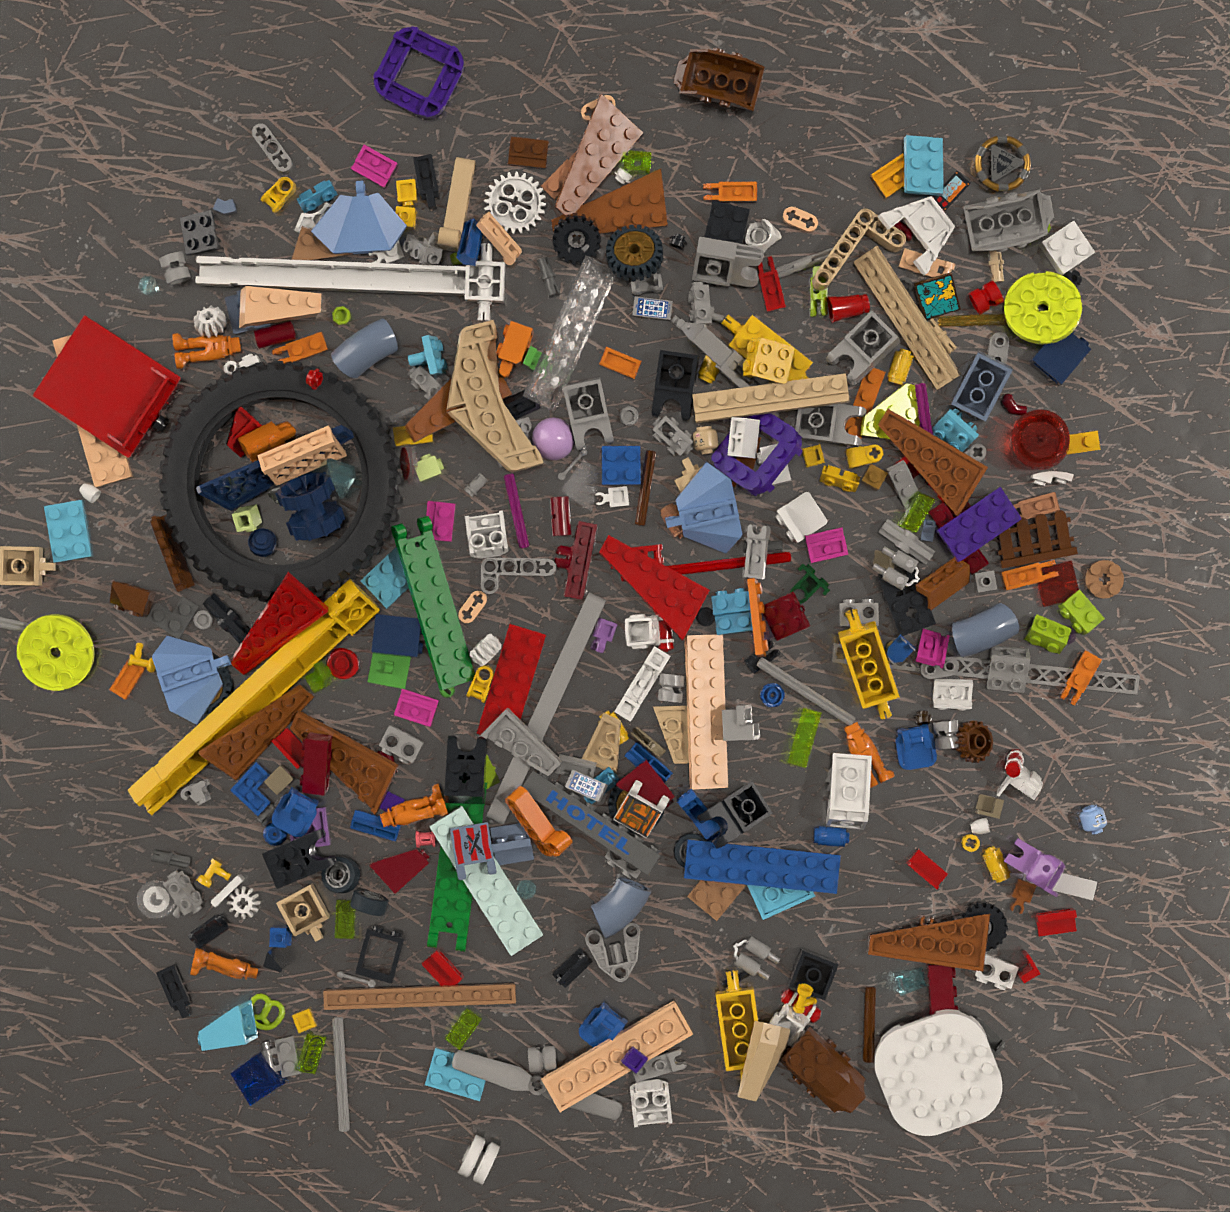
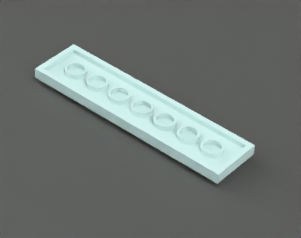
M462 806L429 826L455 869L456 864L450 829L474 825ZM495 858L497 872L492 875L488 874L486 862L465 865L466 879L463 881L510 956L543 936Z

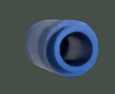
M819 826L814 829V843H817V845L845 847V843L849 844L850 833L846 832V828Z

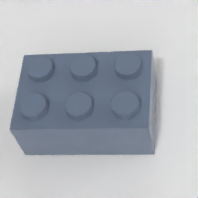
M978 350L951 404L986 421L1013 371V367Z

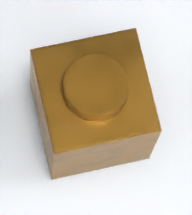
M870 464L860 482L878 491L888 473Z

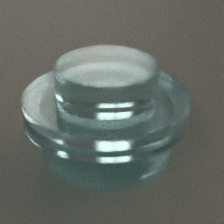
M523 880L518 884L517 893L521 898L530 899L535 895L536 886L532 881Z

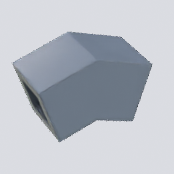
M217 198L213 207L214 211L223 215L237 213L233 199L223 201Z
M923 519L920 535L921 541L933 542L936 523L934 520Z

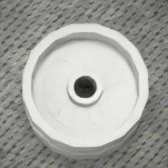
M475 1135L463 1156L458 1174L467 1178L470 1176L473 1168H476L473 1181L483 1185L500 1146L491 1142L484 1152L482 1149L485 1144V1138Z

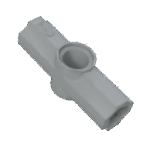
M889 519L884 522L878 533L893 542L898 549L912 555L925 565L935 553L933 549L921 542L916 535L906 529H902Z

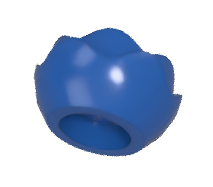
M772 683L763 687L760 697L766 706L777 707L783 702L785 693L780 685Z
M271 822L264 828L263 837L269 845L279 846L286 840L287 832L277 828Z

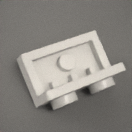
M935 678L932 695L933 707L941 710L948 708L958 710L972 709L973 680Z

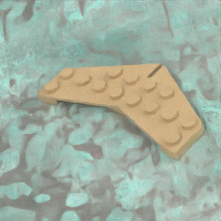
M494 320L467 326L459 334L446 410L463 406V408L449 411L448 414L507 471L517 472L542 465L544 462L536 446L530 443L503 403L498 381L497 330Z

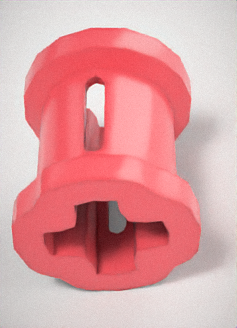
M416 831L417 848L426 845L436 847V837L433 832Z

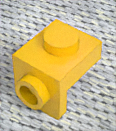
M416 180L396 181L398 204L402 205V207H412L414 203H418Z

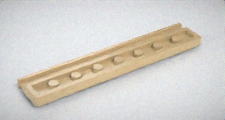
M875 246L855 260V266L935 388L939 390L960 376L961 373L879 247Z
M846 373L787 381L785 384L772 383L692 394L696 423L850 402Z

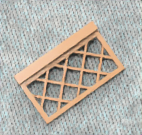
M328 425L258 455L262 472L265 475L267 474L277 486L346 457L347 454Z

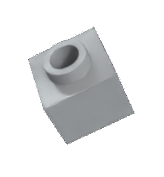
M994 570L973 574L976 593L997 589ZM984 578L989 579L990 582L988 585L983 584Z

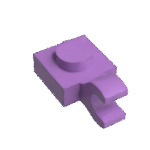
M598 618L592 635L597 638L591 643L590 649L603 653L606 642H611L617 624Z

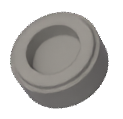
M627 406L621 410L620 420L624 425L632 426L637 423L639 414L634 407Z
M201 610L194 615L193 621L197 628L208 629L212 626L214 619L209 611Z

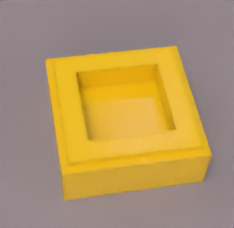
M820 444L802 449L806 468L825 463Z
M310 1008L292 1015L298 1033L317 1026Z

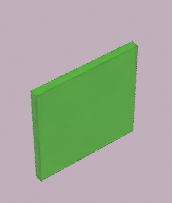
M373 654L367 682L405 689L411 658Z

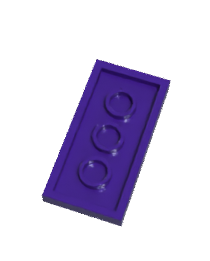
M999 487L936 531L957 562H960L1022 518L1002 488Z

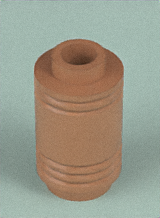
M673 503L660 510V516L665 524L666 517L679 516L677 505ZM681 525L669 528L674 538L679 537L681 539L684 537Z

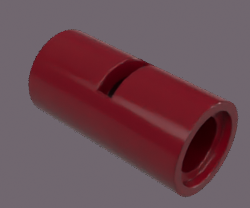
M292 321L254 330L255 340L259 349L296 339Z
M551 497L552 536L571 535L569 497Z

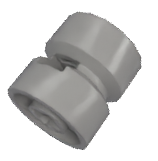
M182 251L170 253L159 258L162 269L166 270L164 276L167 285L178 284L191 278L188 267L184 266L186 260Z
M660 673L659 684L662 688L659 689L658 700L682 703L683 692L681 688L684 687L685 676Z
M958 720L933 722V730L937 734L935 738L936 750L958 748L959 745L955 744V741H958V738L955 736L959 731Z
M544 1046L543 1050L539 1047L528 1048L530 1073L541 1072L542 1069H545L546 1072L557 1069L555 1046Z

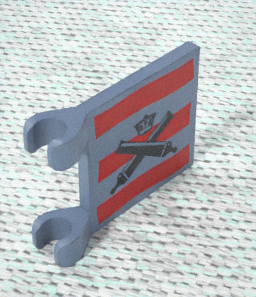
M488 822L451 828L450 834L458 880L466 879L465 865L482 862L487 863L488 874H496Z

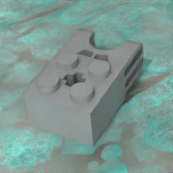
M699 237L692 280L729 287L730 284L754 287L759 282V273L755 268L749 266H758L763 261L764 252L756 246Z
M871 311L827 355L826 361L831 365H835L843 359H852L854 361V368L848 374L847 382L854 386L901 341ZM871 337H876V341L873 343H870L869 339Z
M600 377L562 385L577 450H582L585 447L584 435L591 428L599 429L604 436L605 442L608 444L613 443L614 439ZM583 396L591 399L588 405L580 403Z
M845 404L798 409L795 430L801 435V439L861 446L862 440L858 436L848 434L845 425L848 419L852 417L865 416L867 409ZM817 416H820L822 422L815 426L813 419H817Z

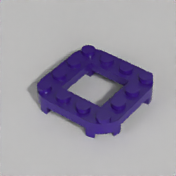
M417 27L403 28L393 35V40L378 70L374 73V85L378 94L385 100L421 118L435 119L444 111L463 74L464 59L455 46H450L419 30ZM411 49L444 65L428 97H424L394 82Z
M772 413L741 417L760 420L759 431L764 432L779 442L755 472L735 459L736 456H728L729 432L712 455L711 460L716 469L747 490L751 495L757 496V494H762L766 491L771 492L775 488L772 483L794 455L800 457L802 454V437L792 426Z

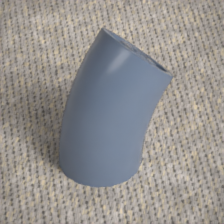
M382 318L347 338L331 353V357L335 365L344 374L355 379L378 361L397 352L396 337L388 322Z
M997 603L981 613L953 622L952 632L958 653L963 658L995 647L1015 636L1019 632V623L1015 614L1006 605Z
M618 877L610 892L600 901L591 905L605 939L625 928L638 915L651 894V890L648 887L633 880Z

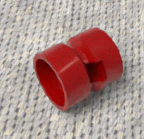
M993 280L984 284L982 289L977 288L968 293L969 299L979 315L990 310V306L995 307L1004 302L1003 296Z

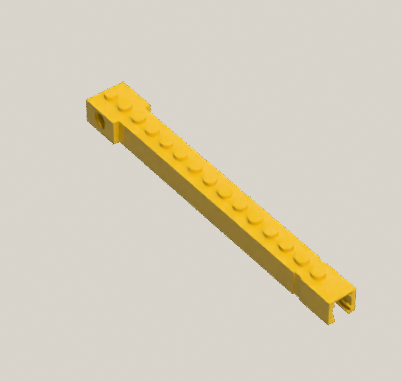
M351 579L344 583L324 602L328 606L326 614L281 647L161 758L158 764L148 770L128 789L135 803L138 806L144 804L147 812L151 815L159 810L181 787L186 785L209 763L198 753L200 750L280 698L348 634L353 636L380 611L371 597Z

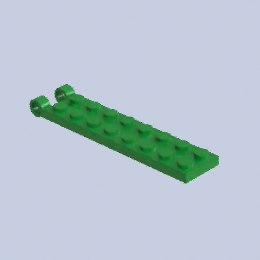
M424 516L417 519V526L421 536L407 540L406 528L402 523L392 526L391 532L395 540L439 690H444L472 681L475 673L432 533V522L429 516Z
M485 782V799H486V791H487V783H488V782ZM485 799L484 804L446 803V809L449 814L462 806L472 823L480 824L483 822ZM441 845L427 947L437 948L439 931L458 934L455 951L465 952L473 896L464 881L458 880L457 871ZM451 922L452 927H447V923Z

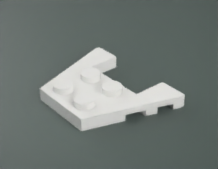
M932 196L883 212L877 216L887 230L903 219L921 242L926 252L913 261V263L923 276L929 272L932 263L938 257V253L955 228V225Z

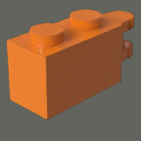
M271 421L238 438L244 454L253 463L258 460V455L286 444V440L295 436L296 429L288 421L278 425Z

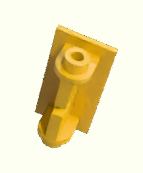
M830 465L823 466L819 482H823L827 486L842 488L846 492H856L861 478L857 476V473L844 470L843 476L839 475L840 468Z

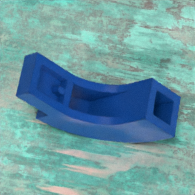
M690 789L677 799V803L708 842H712L719 837L721 831L717 822L709 820L701 824L698 821L697 816L706 811L707 807L693 789Z

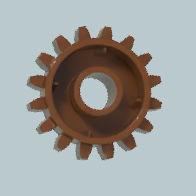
M982 721L964 722V727L958 728L960 734L955 735L958 738L955 744L959 745L956 751L961 752L960 758H965L966 762L979 763V761H985V757H989V753L993 749L992 732H990L987 725L983 726Z

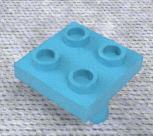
M423 336L424 351L408 355L410 366L428 365L430 375H447V362L441 353L443 351L442 341L438 340V337Z
M950 409L932 427L933 435L963 452L979 436L976 433L977 426L975 425L971 428L974 423L968 422L966 424L962 420L963 414L961 412L959 415H956L959 412L958 409Z

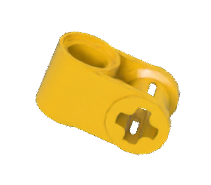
M281 177L263 194L260 200L267 203L272 208L273 213H277L295 193L296 184L288 177ZM285 182H290L291 187L288 191L282 190V185Z
M879 445L859 446L845 450L849 469L879 462L883 457V449ZM872 449L880 452L876 459L869 455Z
M484 665L478 668L466 697L469 698L471 696L485 703L494 677L492 667ZM482 669H487L490 672L488 679L481 678L480 671Z

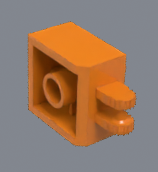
M513 321L510 322V325L506 324L503 331L504 342L499 343L496 351L499 360L502 361L499 374L503 378L510 375L513 366H522L534 334L533 328Z

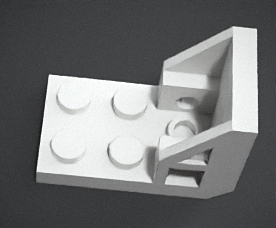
M833 753L831 791L828 800L826 827L864 830L869 815L872 756Z

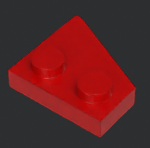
M242 406L236 409L226 445L240 458L244 455L238 438L263 426Z

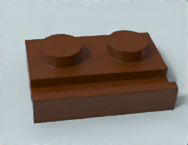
M511 136L508 165L546 169L549 141Z

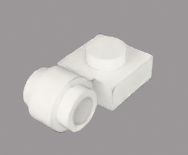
M249 354L242 358L243 361L238 364L234 361H228L224 365V372L232 375V372L229 371L231 366H234V371L243 366L248 369L250 366L255 365V363L261 362L260 358L257 355Z

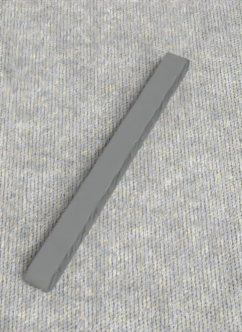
M590 592L585 599L527 726L541 741L606 603V599ZM513 757L487 813V818L504 825L510 812L505 799L518 786H522L530 768V765L523 759Z

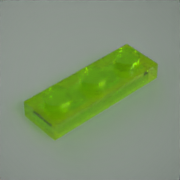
M803 707L787 763L806 768L821 712Z

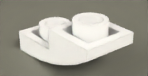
M1048 471L1033 474L1030 479L1035 480L1034 484L1045 487V484H1051L1052 478H1055L1054 482L1066 485V482H1072L1074 474Z

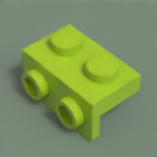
M1080 589L1058 606L1061 615L1071 621L1073 629L1078 634H1088L1105 619Z
M1037 614L1024 640L1029 641L1032 645L1041 646L1049 652L1060 654L1067 645L1071 628Z

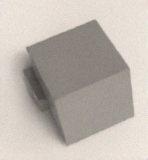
M743 704L736 706V709L722 710L723 741L760 739L759 723H752V704Z

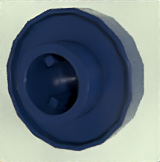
M260 528L250 534L248 546L254 555L266 557L275 551L277 541L273 532Z

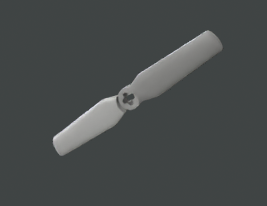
M458 1050L453 1057L452 1067L454 1069L512 1091H530L534 1095L542 1094L554 1103L540 1075L532 1076L521 1067ZM537 1080H540V1084L542 1085V1087H538L537 1090H534V1086L532 1085V1083H536ZM593 1093L569 1108L617 1120L622 1111V1104Z

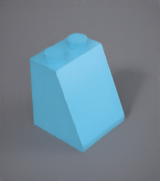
M247 1000L235 1006L199 1031L198 1043L202 1051L245 1045L258 1038L252 1000Z

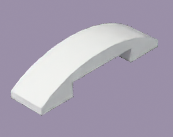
M654 646L614 712L631 722L671 656Z

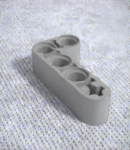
M486 558L481 564V589L486 594L496 593L499 589V575L552 576L556 572L557 567L551 559ZM488 561L495 563L496 567L492 572H488L485 569V564ZM511 561L514 563L515 568L512 572L505 571L504 565L506 562ZM540 561V566H545L546 562H549L553 569L549 573H546L545 569H539L540 573H536L538 568L536 562ZM526 562H532L534 565V569L530 573L525 572L523 569ZM488 580H492L495 583V588L492 591L485 589V583Z

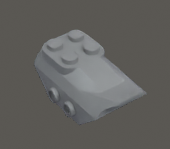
M1040 189L1021 194L1012 192L1006 194V197L1003 198L994 196L987 198L985 202L963 206L972 251L996 250V252H1003L1012 246L1016 248L1025 247L1027 243L1047 235V228L1054 218L1051 197L1042 194Z

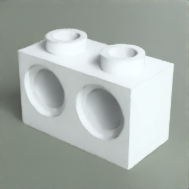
M986 954L985 964H989L991 970L987 974L974 970L973 975L977 977L976 980L985 984L988 981L995 983L994 987L1005 990L1006 987L1011 989L1019 967ZM1002 971H1008L1009 977L1006 980H1000L999 978Z

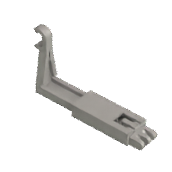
M676 315L671 319V322L716 363L715 367L738 388L757 386L754 382L749 386L747 382H750L751 378L743 376V363L745 359L734 349H729L704 325L685 322ZM753 377L760 385L771 384L766 379Z

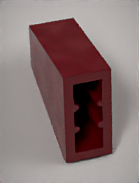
M647 760L643 761L616 783L619 788L629 792L634 782L638 780L642 783L637 794L657 806L664 795L670 799L666 808L674 803L673 798L675 795Z
M414 848L374 861L369 866L396 894L431 861L429 860V854L423 848L421 850Z

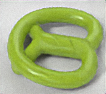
M265 994L254 995L250 999L252 1000V1006L259 999L265 1001L261 1013L254 1015L256 1028L260 1030L274 1029L284 1018L285 1008L283 1004L279 1001L271 1000ZM272 1006H276L279 1009V1015L270 1024L267 1016ZM256 1020H261L264 1024H261Z

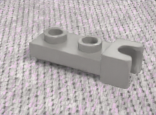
M749 524L744 577L764 579L770 526H763L761 533L758 534L757 526Z
M682 1048L659 1054L647 1061L637 1074L633 1072L635 1081L640 1082L686 1068L687 1064L685 1061L677 1062L675 1059L676 1056L681 1054Z

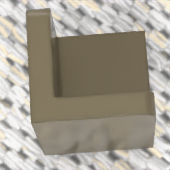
M874 551L873 565L876 563L885 569L888 567L894 569L891 557L881 551Z
M280 765L264 781L276 795H279L293 780L283 765Z
M979 794L975 813L1000 819L1004 800Z

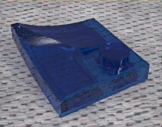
M262 1053L257 1054L230 1073L250 1106L285 1084V1081L272 1069Z

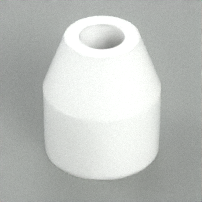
M86 483L79 489L82 496L90 503H94L101 494L99 489Z
M987 817L978 819L970 824L973 834L990 833Z

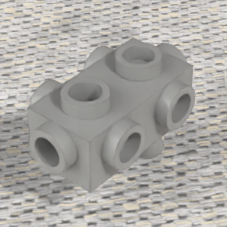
M433 232L430 238L407 234L403 245L405 252H409L411 257L419 259V262L424 265L439 264L443 250L435 244L438 240L437 232Z
M703 282L692 283L691 291H688V301L692 303V310L689 312L690 321L695 324H702L706 328L712 323V320L722 323L724 316L715 313L714 306L710 305L709 285H703Z
M421 365L418 368L416 366L413 367L408 373L413 379L410 383L418 391L422 388L426 392L424 397L428 401L450 380L442 381L439 377L434 379Z
M665 416L663 419L659 417L652 424L654 426L652 429L654 434L652 436L660 443L664 441L668 445L667 450L674 457L677 454L679 456L682 454L687 456L693 449L691 446L693 444L691 440L693 436L687 430L681 431L677 427L679 423L672 416L670 418ZM668 427L670 429L669 433H663L662 428Z
M175 870L167 876L168 880L163 885L173 898L175 905H177L173 916L179 918L182 913L185 916L190 912L195 914L201 910V904L203 903L201 895L190 883V878L183 871L178 873Z

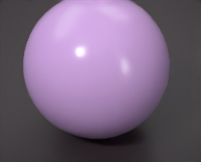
M546 418L539 422L533 430L532 445L536 446L541 457L544 459L560 460L566 457L574 446L575 441L572 428L566 421L560 418Z

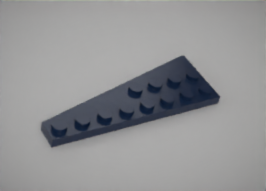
M343 425L331 429L341 445L354 438L352 431ZM258 460L199 485L196 489L199 495L232 511L269 489L275 483L267 474L265 475L262 472Z

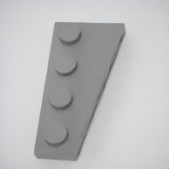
M509 708L481 734L482 737L490 739L500 748H505L512 755L523 759L527 764L547 776L563 762Z

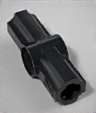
M213 593L204 601V607L216 618V622L220 627L229 632L241 645L250 629L241 621L240 616L231 607H228L216 593Z

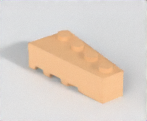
M245 286L240 291L239 328L311 318L321 313V293Z

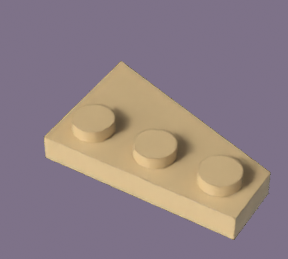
M687 706L653 707L674 764L689 763Z
M603 713L582 756L584 760L597 762L596 767L603 770L610 767L616 775L618 772L621 720Z

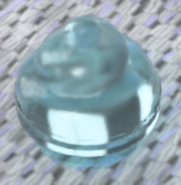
M144 275L138 285V289L142 290L141 292L144 294L159 290L156 280L151 275Z

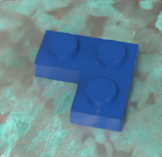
M256 762L230 791L259 816L272 802L258 789L271 774Z

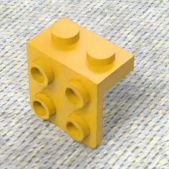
M761 337L751 338L747 345V359L743 363V376L749 378L759 377L780 384L787 383L794 353L793 346Z

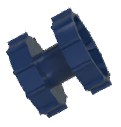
M309 472L281 484L278 492L275 493L279 506H283L285 511H297L291 514L289 521L286 522L290 536L293 535L295 541H311L322 536H328L329 533L337 528H341L342 521L346 519L342 507L338 506L336 501L323 502L329 499L332 491L335 490L332 479L326 475V472Z

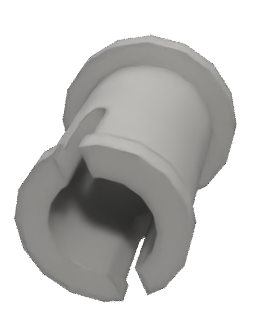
M478 473L469 485H465L466 488L464 490L471 497L477 496V492L488 480L481 473Z

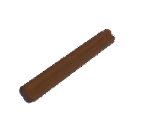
M647 450L645 454L635 524L644 526L646 522L656 452Z
M873 986L865 988L863 1061L865 1063L874 1062L876 988Z

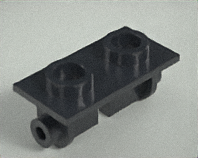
M215 914L214 917L205 922L206 927L200 925L190 932L188 937L192 942L194 941L196 948L200 949L229 929L224 915Z
M579 948L552 975L560 985L566 988L593 961Z

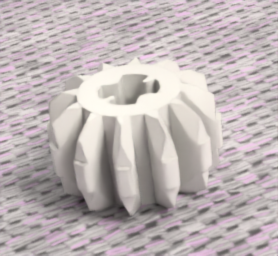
M212 305L207 309L203 307V310L197 311V315L194 316V327L202 337L207 336L210 338L212 335L217 337V333H223V328L227 327L226 316L219 307L214 308Z
M488 634L470 651V656L476 664L484 666L499 652L502 644L492 634Z
M243 886L241 891L236 888L234 890L235 894L231 893L229 895L233 899L227 902L228 905H233L229 911L233 912L236 910L237 912L234 915L236 918L240 913L242 919H246V914L251 918L253 917L252 911L258 912L259 909L254 905L261 904V901L255 900L259 894L252 895L253 888H250L248 892L246 886ZM243 898L246 899L245 901H248V904L245 907H242V905H240V901L243 900Z

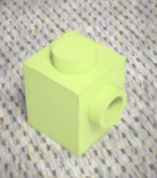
M431 454L420 457L421 461L413 463L420 482L443 474L441 470L444 469L441 458L437 459L435 455L432 457Z
M257 504L240 507L232 513L237 532L254 531L262 523Z

